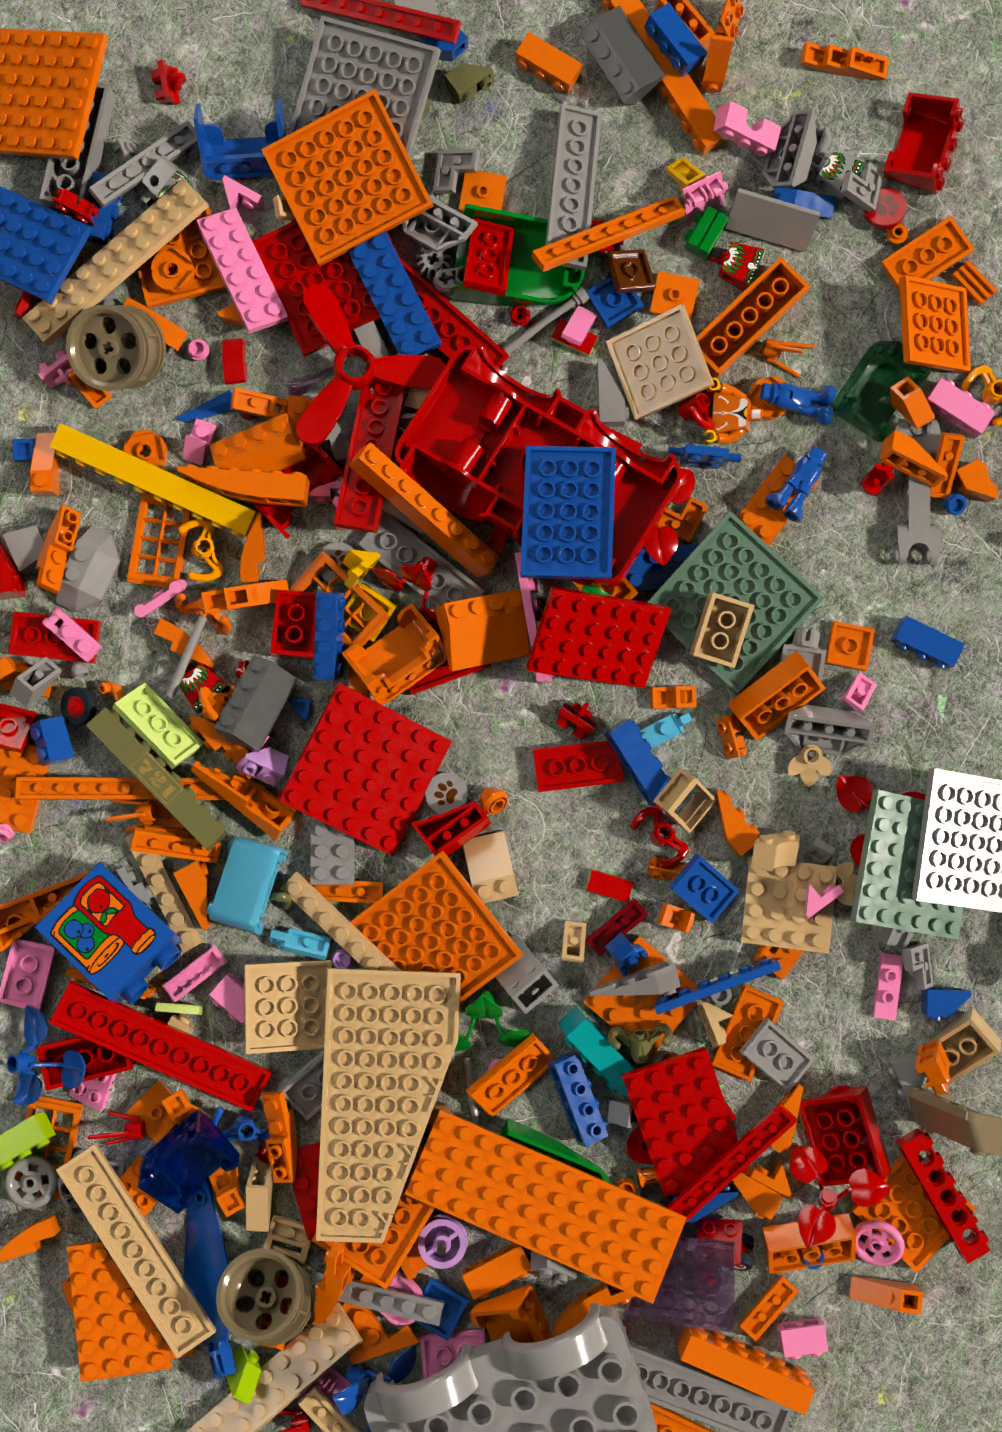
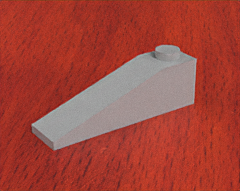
M667 960L590 988L588 992L590 996L657 995L663 993L665 996L676 993V988L681 986L674 963Z

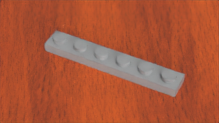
M186 121L90 186L89 192L103 208L141 183L143 177L162 154L170 161H173L196 145L198 142L195 128L189 121Z
M323 1271L317 1272L314 1289L316 1284L322 1281ZM352 1279L351 1284L347 1283L339 1299V1302L436 1326L441 1324L445 1301L392 1288H387L386 1290L380 1285Z

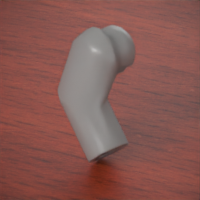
M819 125L816 130V136L821 137L815 153L824 157L832 138L830 128Z

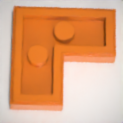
M689 497L680 515L666 509L657 525L659 528L662 526L672 528L679 540L690 544L709 505Z

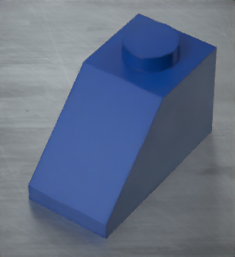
M934 987L922 990L921 1013L928 1016L930 1020H942V1017H950L972 996V991Z

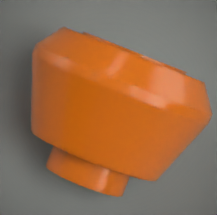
M496 787L484 789L480 796L482 810L487 815L500 813L508 802L507 793Z

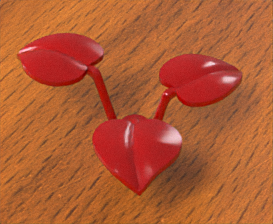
M681 468L680 486L671 501L674 504L685 502L693 493L695 477L689 469ZM657 525L646 542L644 549L655 562L664 566L678 547L677 534L668 526L659 528Z
M424 557L418 564L402 565L399 569L404 577L402 579H398L394 572L384 568L371 569L376 579L389 590L401 591L403 589L401 584L405 581L413 583L423 590L424 595L420 606L421 609H418V611L433 629L440 630L435 610L425 606L428 592L432 588V575L438 568V564L433 559Z
M839 776L836 784V793L842 807L850 812H858L862 806L870 810V805L866 802L872 798L873 787L871 783L859 776ZM906 792L901 794L904 796H909L922 800H925L926 796L925 794L918 792ZM865 834L858 835L850 845L851 856L858 868L860 866Z
M800 1145L791 1148L789 1165L793 1177L802 1183H810L816 1178L820 1191L818 1199L820 1209L811 1204L806 1205L800 1211L798 1217L800 1236L807 1248L827 1241L835 1233V1219L827 1211L835 1208L837 1200H841L843 1196L852 1192L851 1198L854 1204L861 1207H870L885 1198L889 1191V1185L875 1172L868 1169H859L852 1173L849 1178L851 1188H847L837 1195L832 1189H824L819 1176L827 1171V1161L823 1154L809 1146Z

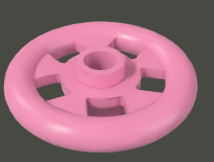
M866 1220L854 1228L856 1234L855 1253L863 1261L875 1266H889L899 1261L905 1249L904 1240L900 1232L891 1224L881 1220ZM872 1229H880L882 1230V1233H874L872 1232ZM861 1234L868 1236L866 1242L860 1240ZM887 1238H893L895 1244L889 1245ZM868 1248L874 1254L870 1255L865 1250ZM889 1251L891 1255L884 1257L882 1253Z

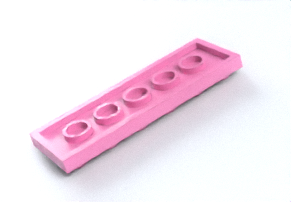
M232 208L197 219L196 225L248 334L288 321V315L237 209Z
M521 552L514 554L532 649L541 620L540 614H543V606L541 601L537 599V593L540 592L538 581L534 580V578H521L520 576ZM535 672L537 682L543 684L552 682L551 677H554V675Z

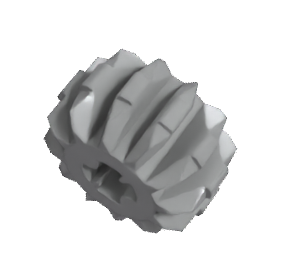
M421 248L420 252L422 255L416 256L418 261L416 268L420 270L422 277L427 275V280L429 281L439 270L451 268V264H449L451 256L447 255V249L437 253L430 248L428 250Z

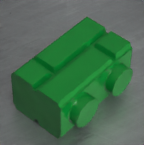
M706 206L703 212L699 210L694 220L696 223L693 230L689 229L684 238V241H686L685 250L707 260L729 217L721 212H717L716 209L710 206Z

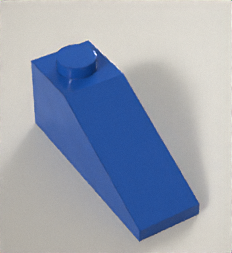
M777 186L775 189L773 188L771 198L821 212L820 217L832 218L836 196Z

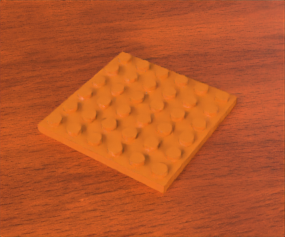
M0 29V154L79 160L108 42V37L104 33Z
M376 89L261 149L319 266L347 253L351 248L372 237L388 231L434 207Z
M443 850L350 921L401 971L461 973L460 1003L524 955Z

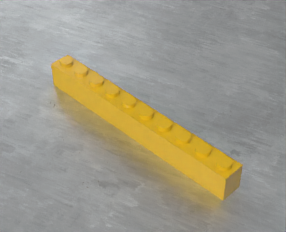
M59 423L50 445L51 448L57 450L55 454L68 459L71 456L76 459V464L86 468L89 464L95 467L94 472L103 476L111 474L115 476L114 481L126 485L127 482L134 485V490L143 494L146 491L153 493L152 498L163 503L168 500L173 503L172 507L183 512L186 508L192 511L193 517L204 520L206 517L212 520L211 525L223 529L224 526L232 529L231 534L243 538V535H248L257 514H260Z

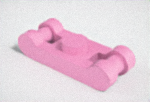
M183 579L173 581L169 586V590L164 592L162 589L152 595L154 600L151 602H143L137 605L134 609L135 614L138 617L150 614L176 595L185 591L187 588L186 581Z

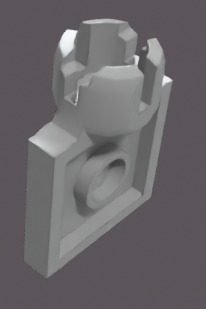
M797 628L794 631L792 643L789 645L783 644L780 662L797 650L822 682L827 651L821 650L818 646L819 631L811 629L807 633V628Z

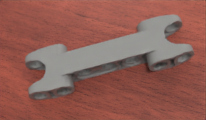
M898 419L895 429L915 439L935 460L941 437L938 421L931 420L928 422L924 437H916L910 432L907 420ZM904 473V524H895L893 530L895 561L897 564L905 565L909 549L912 546H916L923 550L928 565H936L941 546V528L939 525H930V486Z

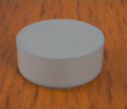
M726 989L710 995L709 998L714 1004L723 1006L730 1001L731 991Z

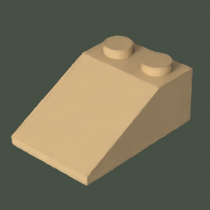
M504 831L472 838L463 845L472 889L483 903L519 895Z
M974 1008L957 1017L928 1042L940 1040L950 1061L949 1074L951 1079L947 1085L999 1054L1002 1040Z

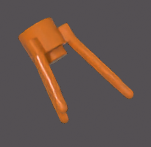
M767 339L763 356L767 357L766 362L773 363L795 377L800 378L801 375L779 362L775 357L780 358L782 351L803 354L804 351L797 348L813 349L815 345Z
M111 800L114 803L136 805L139 808H136L135 813L105 818L107 822L136 818L137 821H141V823L124 830L125 833L133 831L134 827L141 828L144 825H153L154 821L157 820L158 811L155 804H151V801Z

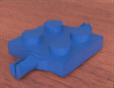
M686 444L685 447L681 448L669 446L667 455L672 453L674 456H680V462L685 463L689 467H697L700 464L706 465V468L719 469L728 461L741 462V454L729 453L728 448Z

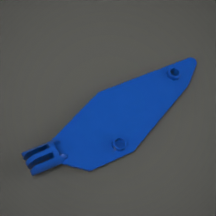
M198 1164L195 1167L188 1193L183 1278L216 1328V1333L202 1341V1343L208 1348L214 1377L221 1378L236 1373V1365L231 1345L228 1341L229 1330L220 1319L216 1305L218 1283L224 1270L229 1265L206 1171L202 1164Z

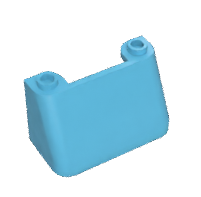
M236 836L228 844L227 851L229 855L214 901L210 902L207 908V914L212 921L261 935L264 924H262V919L260 918H265L266 916L264 912L277 872H280L281 869L277 865L285 862L288 852L276 846Z

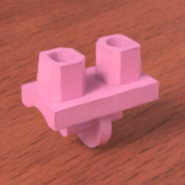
M63 349L56 353L57 361L53 364L44 362L39 365L40 373L38 375L50 389L64 381L68 386L72 384L68 374L73 369L69 363L67 353Z

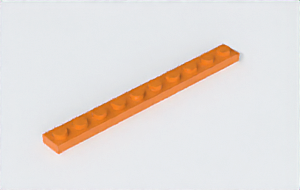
M16 777L15 799L158 800L137 778ZM181 778L182 780L179 782L184 788L189 786L197 794L194 798L196 801H227L200 778Z

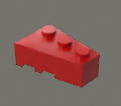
M476 801L451 809L449 812L440 815L436 814L430 816L431 818L411 823L434 856L442 850L449 856L491 825L489 818Z

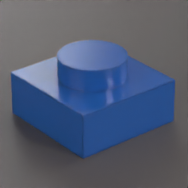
M13 439V461L32 462L35 439Z

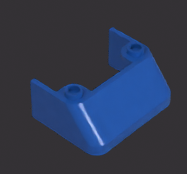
M277 99L276 120H271L265 125V137L224 139L222 129L216 124H204L201 104H196L193 121L203 172L209 179L219 180L224 175L231 179L274 176L261 149L286 136L282 100Z

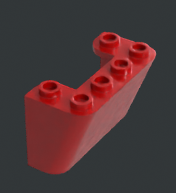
M909 92L902 111L904 119L903 128L895 152L889 151L883 169L884 177L937 194L938 191L943 190L945 183L943 176L945 171L950 169L951 152H955L958 139L956 136L958 132L961 133L964 119H961L963 108H960L959 98Z

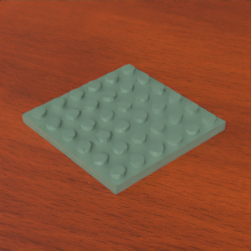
M729 511L652 595L647 603L664 605L671 608L665 629L689 651L695 638L708 593L714 592L755 605L735 668H729L698 658L738 694L822 602L824 597L738 517Z
M873 789L850 921L958 940L964 907L911 900L925 800Z

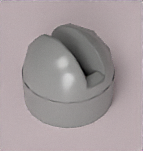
M75 662L71 667V675L74 680L81 679L90 674L88 667L82 662Z

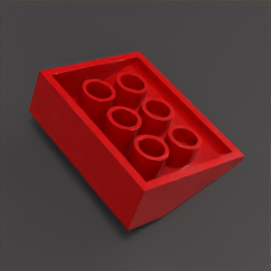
M867 1086L848 1088L801 1101L799 1109L810 1147L821 1152L827 1161V1171L819 1175L823 1187L849 1184L851 1174L859 1169L871 1170L881 1179H886L891 1168Z

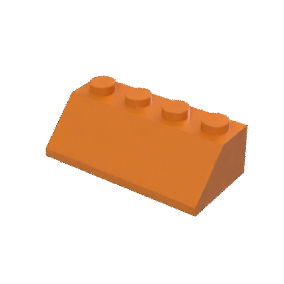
M287 413L210 444L216 467L225 470L229 467L240 469V471L258 469L262 472L270 473L272 470L281 471L307 460L303 443L297 437V422Z
M796 650L727 704L756 741H758L787 719L788 712L801 708L826 688L809 664Z
M849 1213L833 1214L836 1222L835 1233L827 1241L811 1248L805 1246L800 1236L798 1221H791L781 1225L771 1224L763 1227L762 1240L769 1275L806 1269L808 1266L822 1264L824 1266L854 1261L856 1234ZM820 1250L824 1254V1261L821 1263H819L821 1256ZM802 1255L810 1265H806L803 1263Z

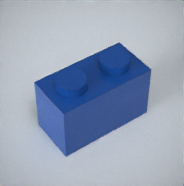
M63 716L43 719L31 724V737L35 740L37 747L36 755L42 766L61 763L74 758Z

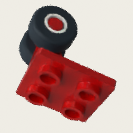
M703 1217L699 1219L696 1261L698 1263L725 1264L729 1268L739 1271H747L753 1268V1257L747 1254V1249L752 1250L754 1248V1237L743 1233L742 1220Z

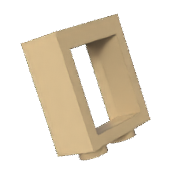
M681 767L653 800L676 824L689 833L692 832L717 801L693 775ZM694 788L697 791L696 794L677 815L674 811Z

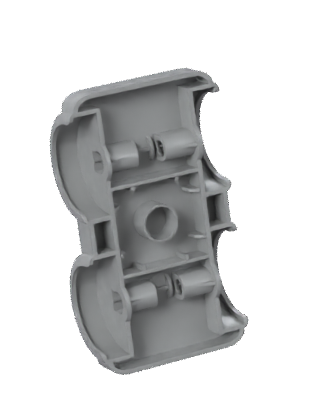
M598 1303L590 1304L589 1313L578 1325L547 1340L520 1343L512 1340L510 1331H506L501 1339L476 1347L466 1344L462 1347L460 1355L452 1364L435 1375L418 1382L406 1385H389L384 1382L383 1372H380L369 1385L364 1402L365 1416L371 1432H657V1425L622 1320L613 1308L601 1306Z

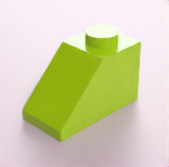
M241 1345L233 1353L236 1373L228 1375L226 1378L232 1396L248 1405L252 1400L261 1373V1367L258 1362V1354L254 1350H248Z

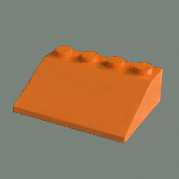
M521 589L448 602L435 608L450 672L529 655L528 628Z

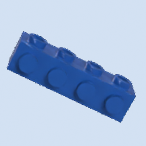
M316 592L313 679L335 681L340 679L343 674L342 652L344 651V642L342 640L345 630V593Z
M623 719L603 734L647 804L657 806L653 800L671 780V777L664 773L662 770L663 764L650 751L652 749L651 745L640 735V728L633 720L631 721V719Z
M568 1052L547 1062L577 1144L588 1147L607 1137V1123L598 1110L600 1107L599 1102L592 1094L590 1089L592 1084L584 1073V1063L581 1057L576 1053Z

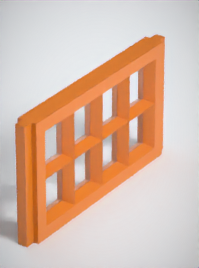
M146 491L145 494H141L127 582L169 589L173 581L181 579L189 530L180 534L179 540L163 538L165 525L181 526L191 520L192 511L185 508L182 522L166 520L168 507H172L173 503L168 500L165 503L152 498L153 493ZM148 504L164 506L162 519L146 517ZM145 522L161 524L159 537L143 535ZM142 540L158 542L156 556L140 553ZM162 543L178 545L176 559L160 556ZM139 558L155 560L153 574L137 572ZM159 561L175 564L173 577L157 575Z
M322 551L291 586L290 590L304 592L314 580L323 589L322 592H331L330 589L339 579L345 583L348 576L328 554ZM326 565L336 574L327 586L317 578ZM358 584L351 590L348 589L344 594V598L347 599L354 591L363 600L353 612L346 606L345 611L350 616L345 620V627L354 619L363 629L353 640L343 632L342 641L347 647L355 644L364 646L390 617ZM367 604L376 614L365 625L356 615Z
M41 1095L37 1102L28 1105L26 1119L35 1115L37 1108L53 1111L50 1123L54 1131L68 1133V1141L66 1147L51 1145L50 1143L42 1147L45 1149L43 1158L47 1160L49 1150L64 1152V1164L73 1158L83 1103ZM57 1112L73 1115L70 1129L54 1126ZM53 1165V1167L55 1168V1170H56L58 1167H60V1166H57V1165ZM17 1171L14 1179L20 1181L23 1173ZM33 1180L27 1181L28 1185H34ZM57 1185L56 1192L52 1198L63 1200ZM19 1187V1188L16 1190V1191L24 1192V1191L21 1189V1187ZM40 1190L33 1193L35 1195L43 1196Z

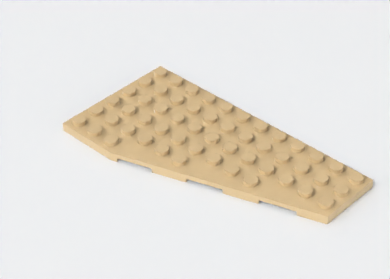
M328 968L316 1241L384 1242L458 1042L461 973Z

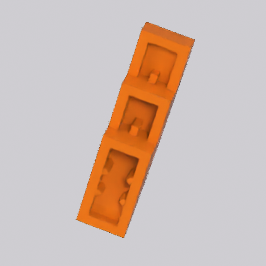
M807 41L803 44L800 65L842 76L885 80L889 58L853 46L847 50L832 44L823 47Z

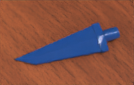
M231 390L225 391L174 420L192 422L196 419L200 420L234 411L230 410Z

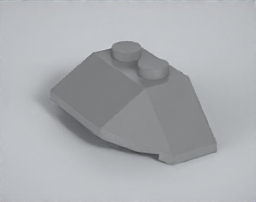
M813 109L793 111L790 114V118L781 125L776 151L766 156L762 175L774 189L776 186L782 188L795 187L807 180L817 144L815 112Z
M432 197L430 199L434 207L402 223L405 235L437 253L466 241L478 226V222Z
M91 526L76 542L65 566L60 591L57 592V604L77 612L103 600L120 563L111 534Z
M806 705L788 712L784 734L800 750L806 745L814 744L821 749L822 753L843 756L863 746H869L875 724L849 710Z

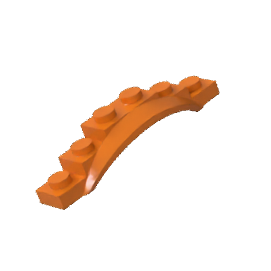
M183 1088L163 1099L161 1102L170 1118L177 1123L198 1155L217 1196L216 1199L226 1217L246 1207V1200L239 1190V1174L234 1153L229 1142L223 1145H217L213 1142L211 1136L212 1118L203 1110L190 1103Z

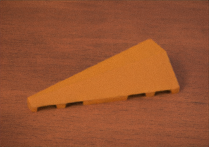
M198 761L192 766L191 771L275 841L298 812V810L278 801L281 792L277 794L266 790L264 785L237 775L232 777L220 773L221 770L217 768L213 770L201 766Z
M90 871L0 904V952L4 951L42 920Z

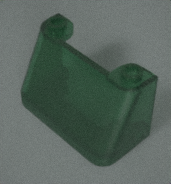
M900 341L876 342L868 348L832 402L833 413L873 440L883 442L892 433V425L888 423V420L896 410L891 404L890 387L909 377L916 385L922 388L931 372L925 366L904 363L903 344Z

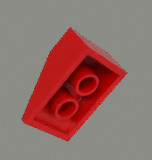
M0 540V600L26 597V591L28 590L27 580L19 572L13 558Z
M277 589L270 650L272 656L314 660L316 593Z

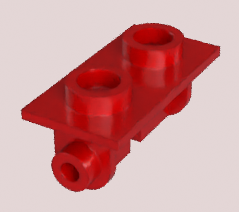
M61 188L58 189L56 193L58 199L52 196L57 210L64 214L69 212L75 215V219L85 225L87 223L95 225L92 217H97L100 210L97 208V205L83 198L79 205L76 204L79 196L65 188L63 190Z

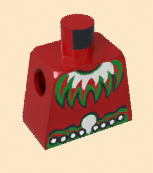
M731 242L727 253L715 248L710 261L722 265L718 273L721 279L744 292L752 283L765 249Z
M190 662L179 685L196 713H201L203 708L198 694L200 688L208 687L212 693L216 694L224 693L230 688L225 681L204 664L200 663L194 667Z

